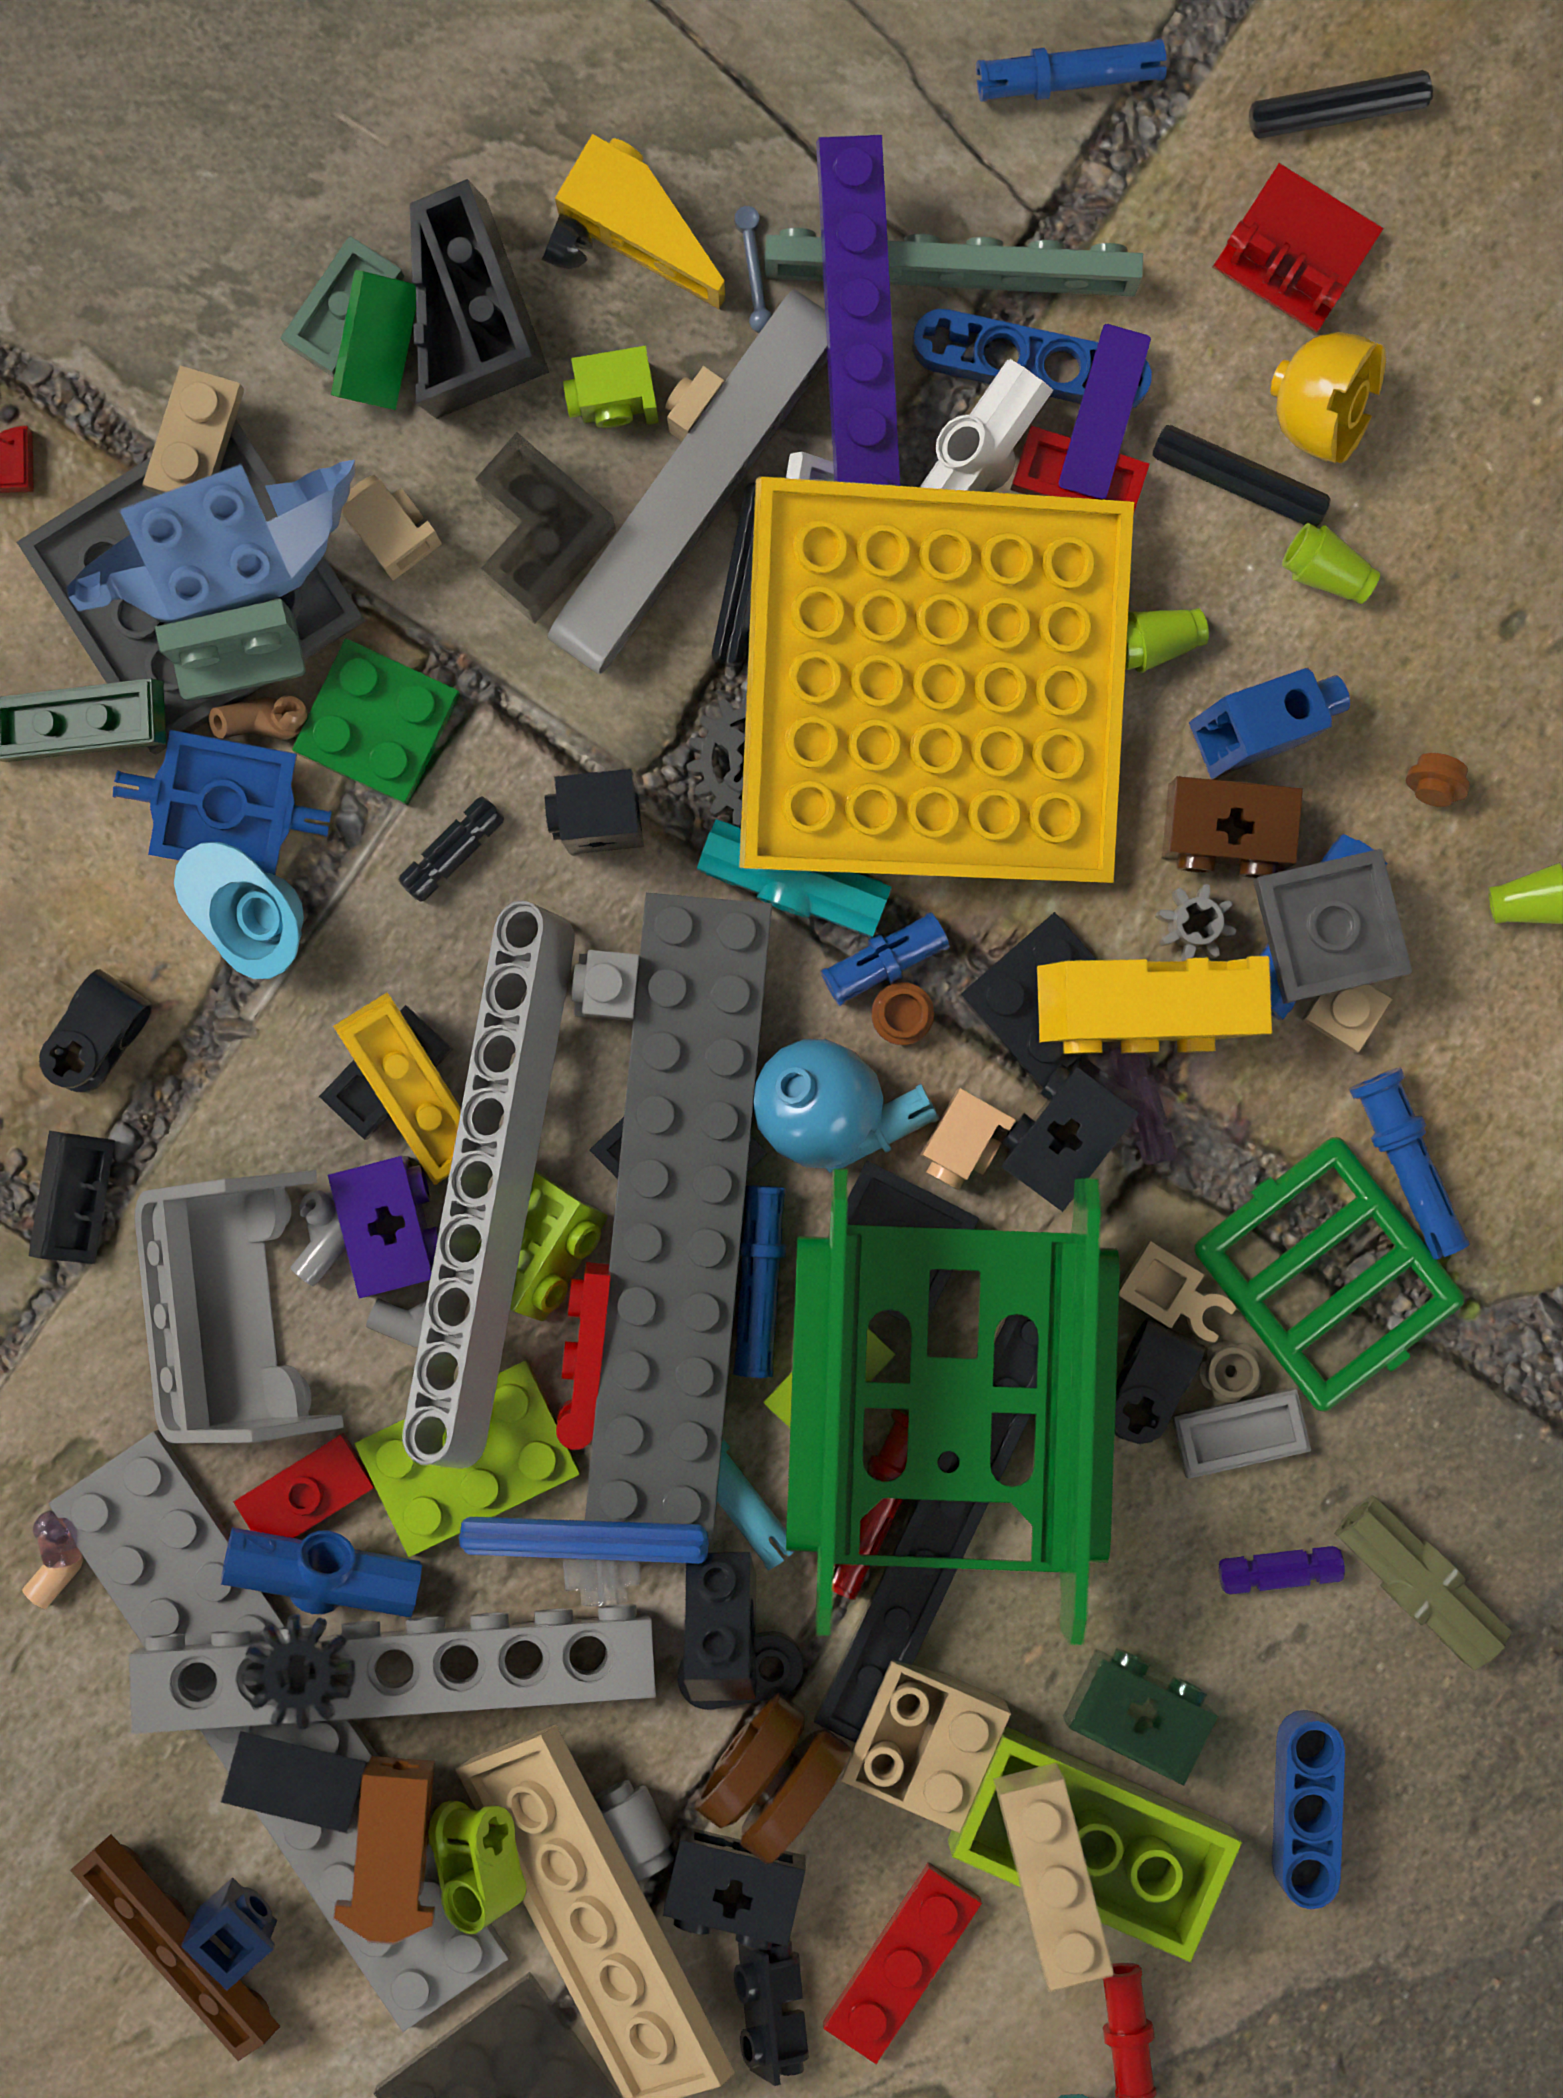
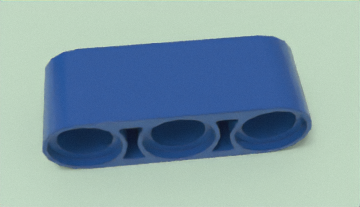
M1306 1709L1294 1711L1286 1716L1279 1725L1277 1732L1272 1868L1276 1880L1292 1902L1299 1907L1317 1909L1332 1902L1338 1893L1341 1882L1345 1747L1339 1732L1323 1716ZM1310 1730L1323 1731L1325 1741L1321 1751L1314 1757H1298L1296 1745L1301 1735ZM1312 1794L1322 1797V1808L1316 1818L1306 1822L1294 1819L1295 1805L1301 1798ZM1309 1859L1319 1861V1875L1313 1882L1302 1886L1292 1883V1872L1297 1864Z

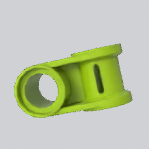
M450 1800L442 1803L435 1810L428 1830L429 1843L434 1853L442 1892V1907L451 1924L459 1931L466 1934H477L522 1902L526 1894V1881L521 1870L515 1841L514 1821L507 1809L500 1806L489 1805L481 1810H471L465 1803ZM489 1824H495L496 1828L489 1827ZM447 1839H455V1842H450Z

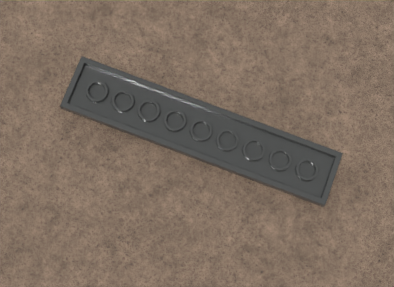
M646 892L609 1266L611 1277L599 1393L596 1400L585 1521L697 1524L705 1528V1531L708 1532L709 1540H713L772 903Z

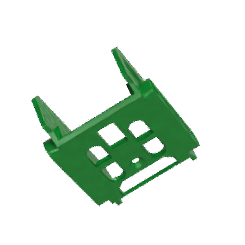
M833 1169L829 1237L798 1236L786 1526V1551L817 1552V1635L830 1636L834 1564L1059 1572L1061 1587L1060 1630L1070 1645H1083L1088 1616L1089 1563H1108L1110 1557L1120 1264L1117 1248L1099 1247L1101 1206L1098 1179H1075L1071 1233L846 1225L848 1169ZM932 1269L980 1272L976 1358L927 1356L929 1282ZM883 1310L899 1311L906 1316L910 1323V1383L865 1381L869 1322L874 1315ZM1019 1314L1026 1316L1033 1321L1037 1328L1036 1388L993 1386L995 1331L1001 1320L1009 1315ZM864 1408L909 1409L907 1461L902 1474L894 1480H876L864 1468ZM992 1412L1036 1414L1034 1466L1032 1474L1020 1485H1004L996 1480L991 1472ZM945 1451H952L959 1457V1467L952 1473L943 1472L938 1467V1457ZM883 1498L1012 1503L1032 1525L1031 1561L859 1554L860 1520Z

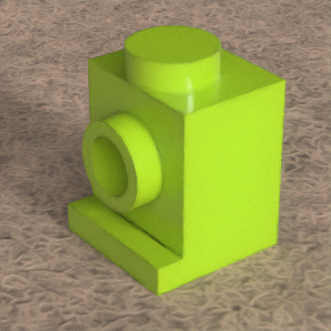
M646 345L571 358L574 379L563 380L569 418L582 416L584 423L596 422V426L599 428H613L632 422V415L645 413L647 425L659 423Z

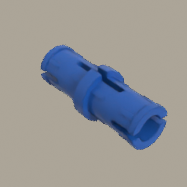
M932 912L925 914V917L885 938L878 934L868 939V947L829 968L820 970L833 999L838 1006H841L849 999L885 980L892 984L902 979V971L941 950L950 948L937 918Z

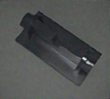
M790 1940L788 1946L773 1943L772 1949L767 1950V1954L756 1948L738 1943L740 1964L736 1965L734 1969V1984L737 1995L744 2004L746 2028L742 2029L740 2033L741 2053L745 2064L750 2068L751 2072L772 2085L778 2086L781 2085L780 2075L791 2076L804 2072L803 2062L809 2058L804 2011L796 2009L782 2013L781 2005L782 2003L803 1999L800 1956L798 1952L792 1950V1941Z

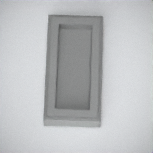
M1295 1388L1245 1398L1235 1403H1223L1172 1415L1184 1474L1188 1479L1311 1451L1298 1391Z

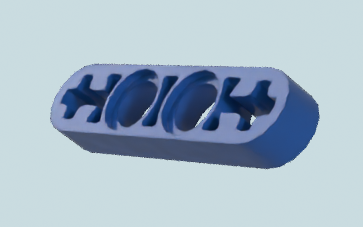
M949 309L932 310L918 320L913 333L912 350L916 360L924 368L941 374L991 384L1001 369L991 367L986 362L983 351L990 341L997 338L1011 341L1018 350L1019 359L1016 363L1025 367L1053 389L1049 397L1081 404L1085 391L1083 386L1090 372L1091 358L1094 359L1098 342ZM937 327H944L949 329V340L967 345L969 332L978 333L979 335L973 349V363L963 361L966 351L964 347L947 345L944 354L933 353L932 342L928 339H923L924 335L934 336ZM1055 352L1071 354L1077 360L1079 374L1072 381L1058 383L1046 374L1044 369L1045 359ZM1146 359L1132 409L1136 408L1144 400L1152 382V371Z

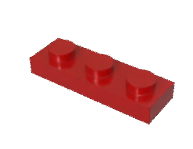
M927 1862L823 2020V2029L874 2064H877L982 1905L981 1898Z

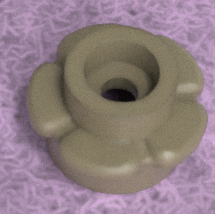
M1224 1340L1215 1343L1208 1349V1358L1200 1364L1199 1376L1203 1386L1211 1389L1213 1396L1217 1400L1225 1403H1235L1240 1401L1241 1397L1245 1395L1250 1396L1258 1389L1262 1374L1258 1366L1260 1362L1259 1357L1253 1348L1245 1343L1233 1345L1231 1341ZM1229 1365H1233L1236 1368V1374L1233 1377H1227L1225 1374V1369Z

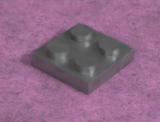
M1382 848L1257 877L1253 880L1283 1004L1413 973Z

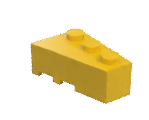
M1249 956L1245 959L1232 961H1208V958H1187L1186 961H1147V959L1063 961L1037 966L1040 1042H1063L1064 1054L1102 1053V1042H1121V1053L1159 1052V1041H1177L1178 1053L1216 1051L1215 1040L1272 1034L1269 956Z

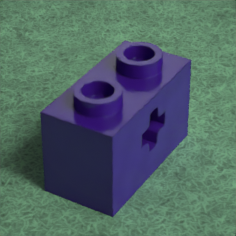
M398 1156L329 1174L328 1179L358 1298L430 1280L439 1229L437 1226L427 1227L422 1204L430 1202L431 1196L422 1165L412 1167L410 1156ZM386 1207L389 1208L392 1216H403L405 1220V1227L396 1231L397 1243H393L389 1234H378L376 1229V1223L385 1219L384 1208Z

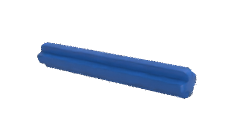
M467 1517L461 1524L459 1543L460 1547L469 1555L700 1564L706 1560L709 1538L705 1528L697 1524Z

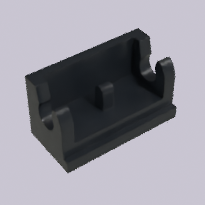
M240 1731L220 1802L346 1834L353 1833L360 1805L362 1775L367 1762Z

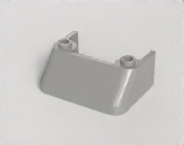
M316 1170L221 1179L146 1190L139 1196L135 1208V1228L154 1410L158 1428L168 1442L254 1443L343 1428L342 1415H309L311 1391L307 1381L300 1376L294 1367L277 1365L264 1241L279 1238L291 1217V1202L285 1187L317 1183Z

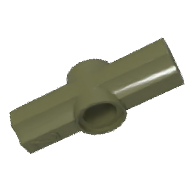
M1371 1495L1362 1503L1357 1504L1344 1517L1334 1534L1383 1581L1380 1586L1421 1626L1425 1623L1464 1664H1467L1476 1671L1482 1665L1490 1663L1505 1648L1506 1642L1513 1632L1463 1584L1466 1581L1465 1577L1426 1540L1421 1542L1383 1502H1380Z

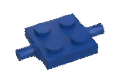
M177 730L169 731L165 760L156 773L155 778L117 770L114 782L138 786L139 790L117 785L113 786L114 798L120 797L150 803L153 829L148 855L180 861L187 850L200 843L222 842L239 848L254 860L265 873L276 875L281 845L290 830L327 837L329 825L305 821V818L330 822L332 814L331 810L325 811L295 805L292 781L297 753Z

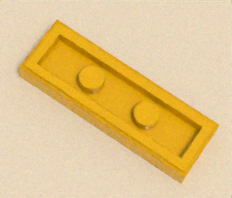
M386 992L333 1027L429 1178L436 1185L449 1177L461 1108L391 996Z

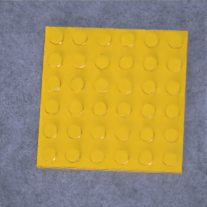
M775 477L757 478L739 868L1114 883L1134 502Z

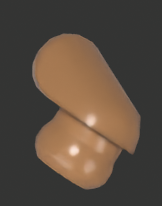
M283 696L279 699L265 697L215 707L210 711L209 723L213 734L217 738L251 733L287 740L300 734L307 719L308 711L306 705L294 696Z

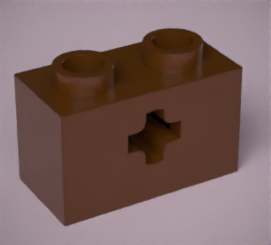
M1176 776L1168 784L1162 858L1178 860V870L1195 873H1214L1215 864L1240 866L1239 875L1248 878L1262 877L1278 873V870H1287L1295 865L1297 860L1303 788ZM1229 816L1234 817L1235 827L1245 829V834L1235 840L1233 844L1228 843V834L1226 832L1216 831L1217 825H1220Z

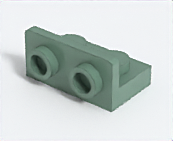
M282 599L155 627L160 652L174 664L180 695L186 701L300 677L306 673L294 613Z

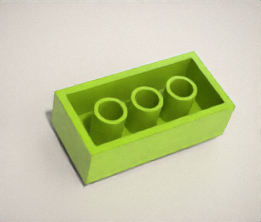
M1005 1726L961 1832L958 1833L951 1830L948 1837L952 1857L1021 1888L994 1779L1057 1763L1066 1785L1100 1923L1191 1963L1242 1844V1841L1229 1824Z

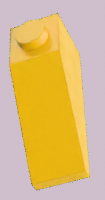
M592 134L555 197L558 215L562 213L578 220L587 228L594 239L720 309L725 301L724 279L647 164L642 162L644 158L641 153L620 139L612 138L608 143Z

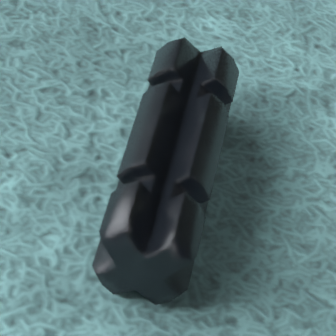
M483 796L478 797L463 812L466 817L461 822L456 819L421 854L424 859L419 864L414 861L400 874L398 880L401 886L414 899L420 902L425 901L439 887L436 882L442 876L447 879L482 845L478 840L484 834L489 838L503 824L504 817L502 813L487 798Z

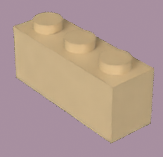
M1057 1763L995 1778L994 1783L1041 1969L1049 1992L1114 1975L1066 1785Z

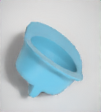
M222 842L200 843L184 853L176 865L174 887L179 904L194 925L237 972L252 979H271L286 971L297 956L300 938L302 937L301 929L304 914L302 902L296 890L283 878L271 873H265L254 860L239 848Z

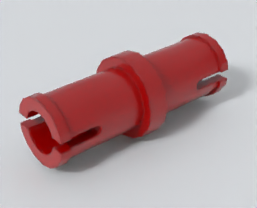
M1135 1963L1111 1964L1114 1975L1102 1978L1108 2023L1102 2028L1104 2042L1111 2047L1116 2084L1115 2097L1155 2098L1157 2093L1153 2081L1149 2043L1153 2041L1155 2036L1153 2023L1146 2019L1141 1980L1142 1968Z

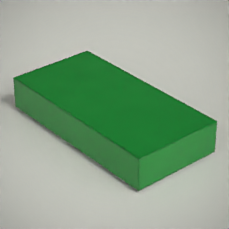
M355 270L331 396L396 410L416 311L415 285Z

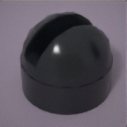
M560 213L542 260L560 268H577L584 264L588 258L574 246L581 249H591L593 247L592 238L587 228L578 220Z

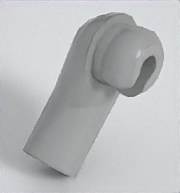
M321 1190L307 1193L300 1202V1215L306 1217L311 1242L290 1267L299 1278L313 1287L316 1286L346 1249L333 1195L330 1192H323Z
M378 1298L370 1312L366 1328L418 1348L426 1301L410 1310H406Z

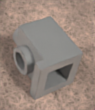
M588 950V954L579 953V964L575 965L572 988V1001H575L574 1016L633 1022L640 960L639 954Z

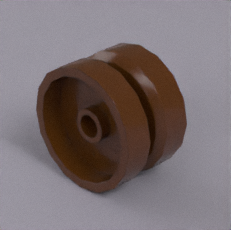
M780 1692L774 1695L736 1735L719 1759L714 1772L695 1803V1810L720 1829L736 1823L752 1807L742 1826L741 1845L766 1865L774 1862L805 1828L834 1787L851 1754V1747L827 1728L812 1732L794 1749L804 1730L805 1712Z

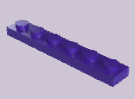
M882 135L819 137L816 141L834 482L900 486Z

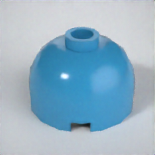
M802 1039L781 1048L765 1063L755 1083L753 1112L758 1129L779 1154L806 1168H831L853 1159L862 1150L858 1146L866 1140L870 1130L875 1133L881 1121L883 1094L877 1074L853 1050L827 1039Z

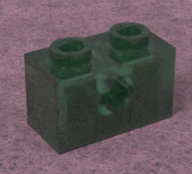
M1116 1647L1112 1656L1095 1649L1062 1716L1068 1728L1184 1786L1218 1718L1212 1708L1204 1703L1208 1693L1176 1676L1172 1677L1168 1685L1148 1675L1147 1672L1151 1665L1121 1648ZM1149 1697V1702L1156 1711L1153 1719L1141 1716L1135 1724V1719L1128 1710L1131 1703L1143 1706Z

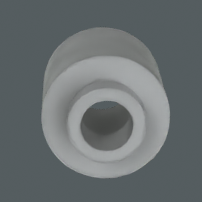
M624 1780L610 1786L595 1797L598 1807L636 1881L657 1873L674 1860V1856L669 1848L673 1840L646 1785L633 1788L629 1780Z

